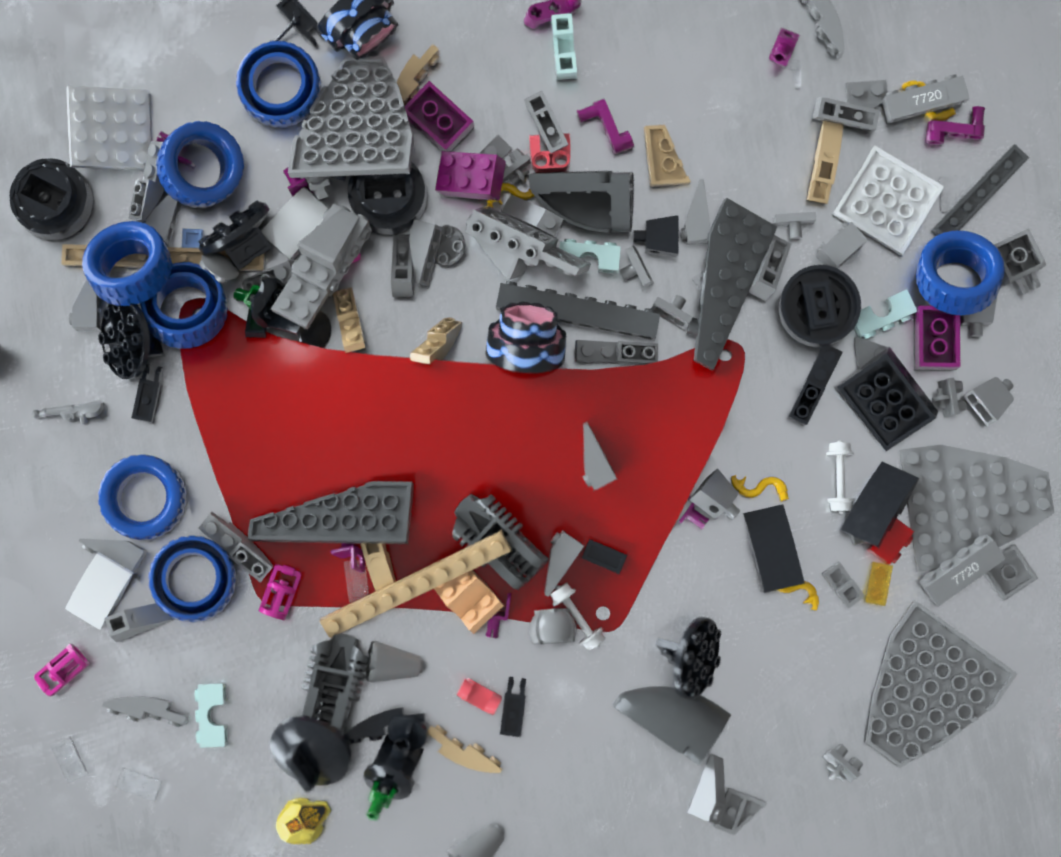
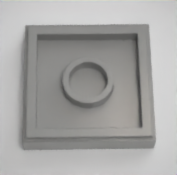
M1015 544L1002 551L1006 558L1004 561L985 573L1003 601L1038 579Z

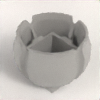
M569 609L534 611L535 616L529 628L533 644L575 642L576 624L569 613Z

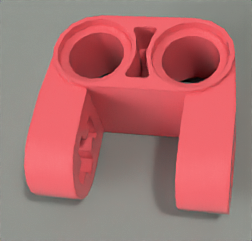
M563 133L569 145L552 154L549 151H540L539 135H529L530 156L535 173L567 172L569 170L571 154L570 133ZM558 159H564L566 163L564 165H559L556 163V161ZM544 160L546 165L538 166L536 162Z
M469 678L464 680L457 693L459 698L491 715H494L502 700V696Z

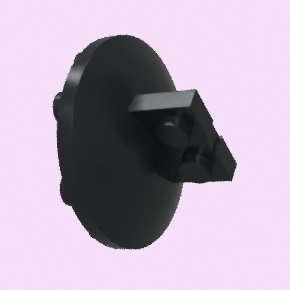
M257 200L250 204L245 211L240 212L238 210L229 216L232 224L228 226L220 222L212 228L213 233L209 236H204L198 241L200 244L198 249L203 255L225 251L238 270L242 269L252 262L254 258L272 248L259 229V226L270 210L267 203Z
M109 304L103 309L101 333L98 335V341L102 345L104 353L103 361L109 365L113 373L119 378H137L144 371L148 357L164 354L161 342L154 338L148 330L146 318L138 304H130V306ZM105 344H109L110 352L105 351Z
M702 616L693 620L684 632L680 643L658 638L655 646L661 651V654L668 659L669 663L674 665V684L677 693L682 698L692 700L700 696L707 687L712 685L715 668H718L721 658L718 655L721 630L717 628L716 623L711 618Z
M307 715L292 717L282 721L275 728L270 739V750L275 762L286 774L296 779L305 792L312 791L315 785H329L339 781L345 776L351 764L350 746L340 734L339 729Z

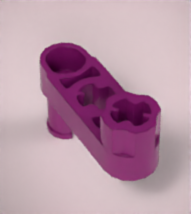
M548 0L533 4L526 12L524 23L526 26L536 29L540 24L551 21L552 15L575 14L581 6V0ZM551 6H553L554 9H558L556 13L554 12V10L550 11Z
M605 99L596 101L593 105L576 111L581 123L596 116L600 118L615 155L634 148L629 131L619 134Z
M974 106L972 108L971 124L929 121L926 143L932 145L944 144L945 136L983 139L985 125H983L985 107Z

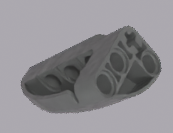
M577 171L529 174V187L536 198L552 213L572 225L604 233L632 231L634 209L633 172Z
M650 686L625 691L618 696L612 705L698 765L703 762L731 717L729 712L704 696L700 695L692 700L685 699L679 696L675 687Z

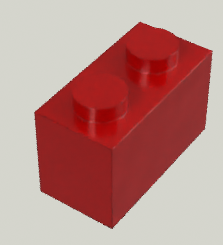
M896 519L891 530L887 531L880 547L877 548L870 545L867 551L886 565L891 564V562L895 564L901 556L899 552L902 547H907L912 542L913 537L911 535L914 531L899 519Z

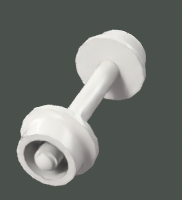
M839 440L837 443H830L829 452H827V456H836L837 498L828 499V502L830 503L831 511L842 515L845 511H851L852 504L855 502L853 498H845L844 456H852L854 452L851 451L850 443Z
M568 583L562 586L557 585L550 594L553 599V606L563 602L566 608L569 609V612L586 635L579 642L580 645H584L588 651L593 648H599L600 643L605 640L602 634V627L592 631L569 598V596L576 592L575 588L572 589Z

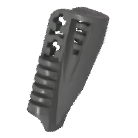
M470 494L460 502L454 512L457 519L454 524L452 537L456 541L463 538L460 545L463 547L468 543L467 547L502 531L511 547V551L481 566L484 568L489 564L511 587L519 590L545 566L549 558L544 556L520 532V529L523 527L521 523L514 526L518 521L516 518L509 521L512 517L510 512L504 516L507 511L505 507L498 510L502 506L500 502L493 505L496 498L492 494L486 499H479Z
M336 634L330 640L312 645L311 653L317 656H309V660L315 663L307 664V667L313 669V671L306 670L305 675L311 676V678L305 677L303 682L310 685H302L301 688L308 691L302 715L316 718L337 727L340 734L344 737L352 700H360L359 696L353 694H361L362 689L355 686H363L364 683L357 680V678L365 679V674L359 673V671L366 672L367 667L361 664H368L369 657L363 655L359 650V639L349 635Z

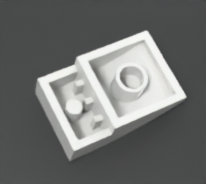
M303 187L278 211L261 232L289 259H295L300 253L297 244L310 234L316 226H320L323 221V215L329 208L318 200L306 187Z
M98 552L79 581L65 609L101 630L106 625L104 618L111 616L114 608L119 604L133 572Z

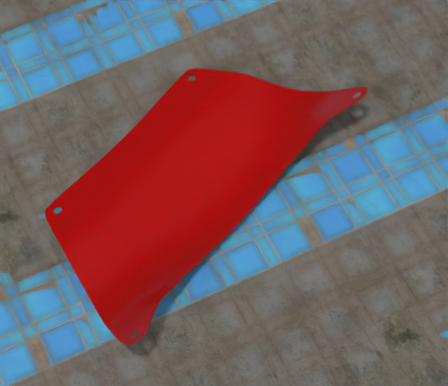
M195 298L185 302L180 308L179 319L193 316V311L197 308H202L206 298ZM229 310L227 311V318L223 328L212 340L194 348L180 349L187 392L215 478L227 505L233 525L247 537L250 519L272 512H281L288 507H297L303 505L304 502L333 493L345 492L349 488L361 487L365 483L372 481L413 482L414 490L408 544H385L386 550L390 555L395 580L399 581L465 549L468 543L463 547L460 545L463 538L456 541L452 537L454 524L457 519L454 512L460 502L470 494L479 499H486L492 494L496 498L493 505L500 502L502 506L498 510L505 507L507 511L504 516L510 512L512 517L509 521L516 518L518 521L514 526L521 523L523 527L520 529V532L544 556L549 558L550 549L553 545L551 540L557 532L560 534L562 530L584 545L557 585L562 586L568 583L572 589H576V592L569 596V598L591 630L595 631L602 627V632L616 630L629 614L659 552L679 518L721 435L737 394L745 365V351L743 347L730 339H727L723 349L729 350L732 353V358L728 361L718 359L714 370H709L694 361L695 348L667 360L645 365L593 370L555 369L542 373H522L507 370L494 364L434 360L427 364L411 361L407 357L370 355L356 352L345 353V351L325 349L275 336L268 332L266 338L245 337L247 321ZM588 422L617 478L595 491L592 486H587L583 478L586 475L584 471L583 423ZM589 539L627 554L620 574L582 559ZM253 542L268 558L273 568L275 565H286L301 573V578L291 603L293 607L343 608L376 592L366 561L365 573H360L351 568V557L339 558L331 554V550L339 549L342 547V543ZM354 543V546L362 549L361 543ZM356 556L357 565L360 566V559ZM548 562L519 590L511 587L489 564L484 568L479 566L473 569L488 584L504 605L499 612H506L508 593H511L508 619L531 622L535 616L534 611L567 609L563 602L553 606L551 596L548 597L544 593ZM273 568L261 582L249 574L254 591L261 601ZM277 571L274 580H285L289 582V586L293 587L296 576H289L281 573V571ZM434 588L394 607L453 612L446 606ZM271 591L266 602L267 605H271L275 594ZM289 593L288 595L284 594L280 606L286 605ZM604 606L610 610L608 619L600 620L597 618L596 611L599 607ZM575 621L576 629H581Z

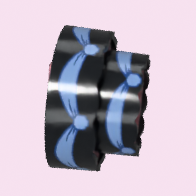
M339 0L322 17L317 26V31L335 51L339 52L341 49H347L356 60L365 58L369 53L375 52L381 44L387 42L390 35L396 32L399 24L390 13L394 1Z
M525 301L517 304L509 303L503 306L500 312V319L492 322L488 328L485 350L487 359L498 367L522 373H542L561 367L565 362L566 331L562 330L557 324V312H554L549 306L545 307L540 303L531 304Z

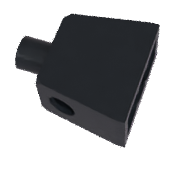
M679 216L647 220L645 230H633V242H645V252L678 257Z

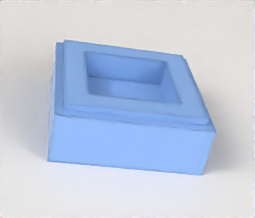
M183 229L182 248H199L200 244L198 241L204 237V230Z

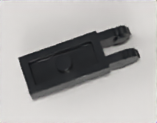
M281 0L276 5L277 9L290 23L293 17H299L300 22L294 25L295 29L315 47L317 42L308 32L314 28L317 34L322 37L317 31V21L298 0Z
M146 364L142 378L139 380L131 418L153 423L163 367H157L154 381H150L148 378L151 366Z
M509 677L507 693H505L500 735L520 737L526 697L524 695L526 679L522 678L520 681V695L511 694L514 680L513 677Z

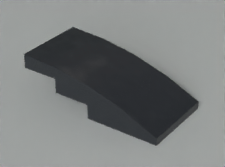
M882 461L859 495L841 530L879 548L887 531L891 530L898 515L902 514L919 478Z
M784 505L743 513L763 592L805 584Z

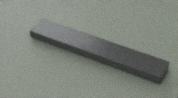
M1014 144L942 218L932 231L936 235L949 231H959L1029 157Z

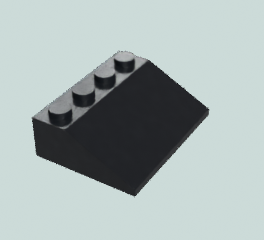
M890 347L872 358L837 386L885 451L935 420L938 414L936 407Z

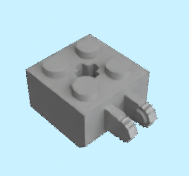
M1029 228L994 244L1004 260L1005 273L1003 283L1005 286L1017 281L1022 292L1026 294L1029 292V287L1024 277L1028 276L1034 288L1040 287L1041 284L1035 272L1044 268L1046 262ZM1014 254L1020 257L1018 261L1014 258Z

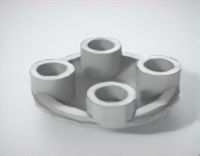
M444 225L442 226L444 230L435 261L441 265H452L464 253L465 238L458 228Z
M219 253L202 255V260L199 263L200 267L215 275V279L218 282L225 283L227 280L236 279L239 275V270L226 256Z

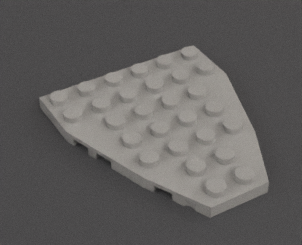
M384 56L365 57L359 60L344 58L340 67L332 74V81L328 86L324 85L310 108L311 114L309 118L302 123L303 129L293 139L288 168L289 177L410 173L414 138L400 89Z
M946 445L899 450L902 470L919 478L907 502L910 528L914 531L912 542L917 572L939 568L942 562L950 560L957 555L959 550L967 548L974 543L976 538L985 534L990 536L997 546L1000 547L1017 539L1055 513L1049 472L1006 457Z
M914 601L890 635L872 695L865 743L901 768L931 750L941 747L959 734L965 727L974 723L987 711L993 709L1017 676V673L919 602Z

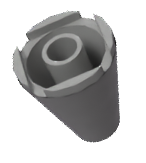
M371 641L368 649V654H370L369 662L366 664L367 682L418 677L419 673L423 672L424 661L420 660V656L377 641Z
M490 824L451 847L447 853H449V857H493L503 843V835L505 833L498 825L492 826Z

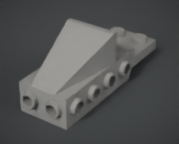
M333 204L330 209H327L320 226H316L310 234L297 244L301 256L292 264V276L272 306V311L308 330L327 297L331 298L332 294L338 289L343 276L347 274L351 263L359 255L364 242L370 237L372 230L368 219L361 214L355 215L351 213L350 209L343 205L339 207Z
M486 206L474 209L472 215L466 221L467 228L465 232L476 239L503 275L509 280L524 275L527 265L535 267L545 263L549 267L562 269L564 274L571 277L589 271L591 263L556 247L559 239L492 207Z

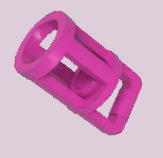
M275 565L258 611L276 619L286 620L301 578V573L286 565ZM277 571H281V573L289 576H296L293 587L289 586V582L279 579V582L274 581ZM273 588L275 594L269 608L265 605ZM289 593L283 612L278 611L284 594L288 595Z
M70 643L34 675V679L46 695L54 696L81 671L87 668L90 663L84 654L75 645ZM47 671H49V677L54 682H59L52 690L46 681L41 678Z

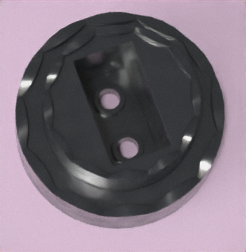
M47 158L31 162L17 173L10 187V207L14 216L27 231L39 238L60 240L70 237L86 224L91 215L93 194L88 181L78 170L70 167V164L62 160ZM46 193L47 198L42 200L41 196Z
M411 162L410 173L352 175L348 183V199L353 214L365 216L368 219L372 232L392 235L408 230L413 224L414 219L419 220L427 204V188L420 171ZM396 192L402 193L401 197H395L394 194ZM377 193H380L382 195L381 198L375 199L374 196Z
M813 265L799 270L788 280L779 300V315L785 330L796 341L812 347L829 346L840 341L853 330L861 312V297L853 280L840 269L828 265ZM815 292H821L822 298H817ZM819 312H824L826 317L820 318Z

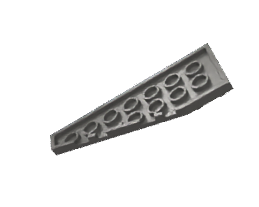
M728 198L723 200L707 237L708 250L705 255L706 268L702 281L701 312L698 317L699 330L698 336H696L694 361L709 370H714L777 229L776 225Z

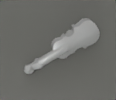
M97 400L83 404L44 408L41 411L33 410L32 416L35 419L54 415H61L63 419L79 417L80 422L84 424L89 421L88 418L100 415L104 407L102 401Z

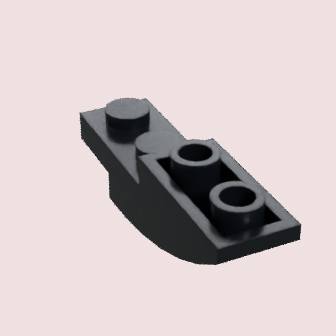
M830 345L821 348L795 400L789 417L805 425L808 424L843 353L842 351Z
M404 707L387 710L365 719L344 735L345 740H348L349 744L359 743L361 738L369 737V741L381 740V736L386 735L385 727L388 726L392 718L398 715H405ZM425 713L408 715L415 717L421 722L426 721Z

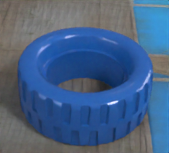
M270 41L253 48L244 57L237 71L236 87L241 103L246 111L256 121L274 128H287L306 120L311 114L310 108L322 88L318 68L311 56L304 49L293 43ZM274 63L292 65L301 74L299 91L291 100L281 104L264 101L258 96L256 91V82L259 74L264 68Z
M194 121L193 123L189 122L178 127L164 140L157 154V175L161 185L175 201L192 208H206L222 202L234 192L243 176L244 158L239 144L229 131L211 122ZM198 144L207 147L216 155L220 165V175L215 185L204 188L196 187L182 177L178 168V155L183 147Z
M126 221L103 229L89 242L83 255L82 267L90 286L99 298L116 306H130V304L136 305L147 301L165 286L172 271V258L161 235L153 227L142 222ZM131 254H145L149 256L144 266L134 274L123 278L109 277L113 266L123 257Z
M968 231L945 232L931 239L922 250L916 271L917 287L924 299L942 312L953 315L975 314L986 309L996 299L1004 278V260L996 246L981 235ZM948 263L965 264L978 273L981 283L974 287H957L944 281L938 275L937 269Z
M191 262L172 264V271L165 286L155 296L140 303L141 310L147 321L148 330L154 338L158 339L162 344L178 349L194 348L212 340L223 328L228 311L227 299L222 284L215 279V275L202 269L199 264ZM190 287L196 288L206 295V300L201 310L189 318L174 319L161 312L163 300L175 290Z
M140 454L123 458L111 466L100 483L98 503L102 516H104L105 521L113 530L128 538L151 540L161 537L174 529V526L180 522V518L185 512L184 509L187 504L185 483L180 477L179 472L172 465L158 457ZM143 474L154 475L164 485L166 491L165 506L155 518L143 522L135 521L127 515L123 508V490L126 484L136 476Z
M201 536L179 537L163 546L160 552L155 555L148 576L149 589L156 604L169 616L184 622H202L215 617L230 603L231 597L235 592L236 571L228 553L216 542ZM190 555L202 556L208 559L213 564L216 572L214 588L208 596L196 602H184L177 599L169 587V574L172 567L177 561Z

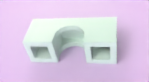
M572 13L552 15L551 23L557 80L577 79Z
M564 239V242L560 241L559 248L579 258L584 256L594 257L598 261V272L618 274L621 246H616V243L605 242L604 245H598L595 241H584V243H576L574 239Z
M908 290L895 294L886 300L889 308V313L886 317L875 315L871 306L861 309L858 322L854 327L857 336L869 339L877 335L876 331L882 328L884 331L895 327L894 323L898 321L905 323L912 320L917 309Z
M226 683L198 685V689H195V701H198L199 710L195 712L196 722H199V731H196V742L200 743V748L228 746L227 725L215 724L210 716L214 706L226 704Z

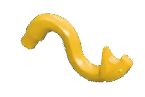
M914 80L908 81L902 85V89L904 91L912 85L922 87L925 86V83ZM953 107L941 112L933 111L926 113L933 121H945L956 114Z
M502 183L501 192L509 191L512 195L523 200L535 197L530 188L527 192H521L510 183ZM501 199L499 201L487 200V206L492 208L494 207L493 203L498 202L501 205L503 203Z
M737 475L731 476L732 486L742 496L749 498L757 497L768 485L772 484L777 488L781 501L789 499L785 482L777 477H766L754 489L749 490L744 486L746 476L741 480L736 478Z
M804 581L805 584L778 589L783 593H792L798 589H805L808 591L809 597L803 604L809 602L813 606L811 610L816 611L818 609L819 596L817 595L816 588L811 583Z

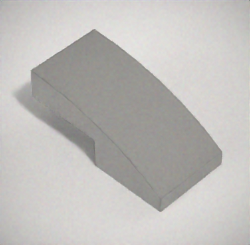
M839 561L822 572V575L847 608H850L865 597Z

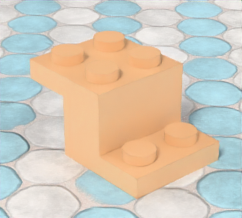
M473 570L434 588L446 606L461 618L473 634L504 606L488 584Z

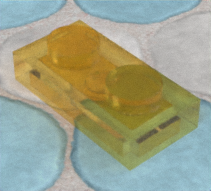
M871 562L864 602L886 606L893 569L892 565Z

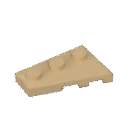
M645 126L644 136L650 187L690 184L689 176L684 171V165L674 149L675 146L666 126Z

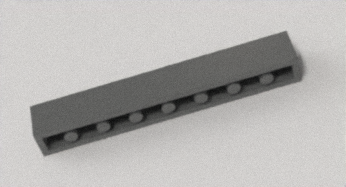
M512 281L500 283L496 310H501L503 306L509 303L517 304L522 301L531 304L540 303L545 307H551L554 312H557V322L654 341L656 339L660 314L656 313L657 311L654 309L645 308L644 311L637 310V307L634 305L625 304L622 307L617 306V303L614 301L605 300V303L597 302L596 298L587 296L585 299L577 298V295L573 293L561 295L557 294L556 290L545 289V291H541L532 285L520 287L517 286L516 282Z

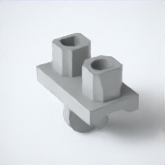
M517 148L509 154L514 163L509 167L507 164L505 165L503 183L508 179L513 184L519 180L522 184L527 182L524 176L530 172L525 167L531 163V158L528 154L524 155Z
M308 177L310 191L315 190L318 200L330 196L327 185H330L328 177Z
M954 378L938 381L937 396L932 397V402H939V408L943 409L944 417H951L967 409L966 402L957 399V393L963 392L962 381H956Z
M842 744L826 752L823 758L829 763L827 768L831 771L829 775L831 780L837 777L841 781L846 778L849 782H852L861 775L859 771L863 763L855 757L849 762L843 757L847 754L848 750Z

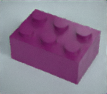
M430 81L405 105L408 120L441 151L451 152L474 128V121Z
M442 151L435 191L445 197L499 201L506 161L494 154Z
M918 306L915 313V370H957L961 367L960 315L948 314L933 306Z

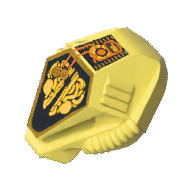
M307 798L291 799L277 818L276 830L280 838L287 843L312 844L321 835L324 829L323 823L328 819L331 809L326 801L317 800L312 802Z

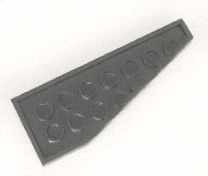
M372 481L365 483L361 487L349 488L345 492L333 493L304 502L303 505L297 507H288L281 512H272L250 519L248 540L250 542L408 544L414 484L413 482Z

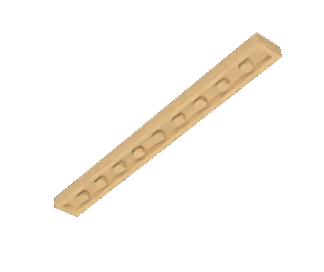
M62 244L61 264L63 266H82L83 255L88 245ZM167 247L172 258V264L179 262L199 264L202 260L203 254L198 248ZM225 251L218 252L229 258ZM265 253L254 258L252 262L239 271H264ZM131 254L120 259L113 267L142 268L149 256L145 254Z
M502 531L320 618L319 622L328 637L331 638L333 635L340 634L510 552L511 547Z

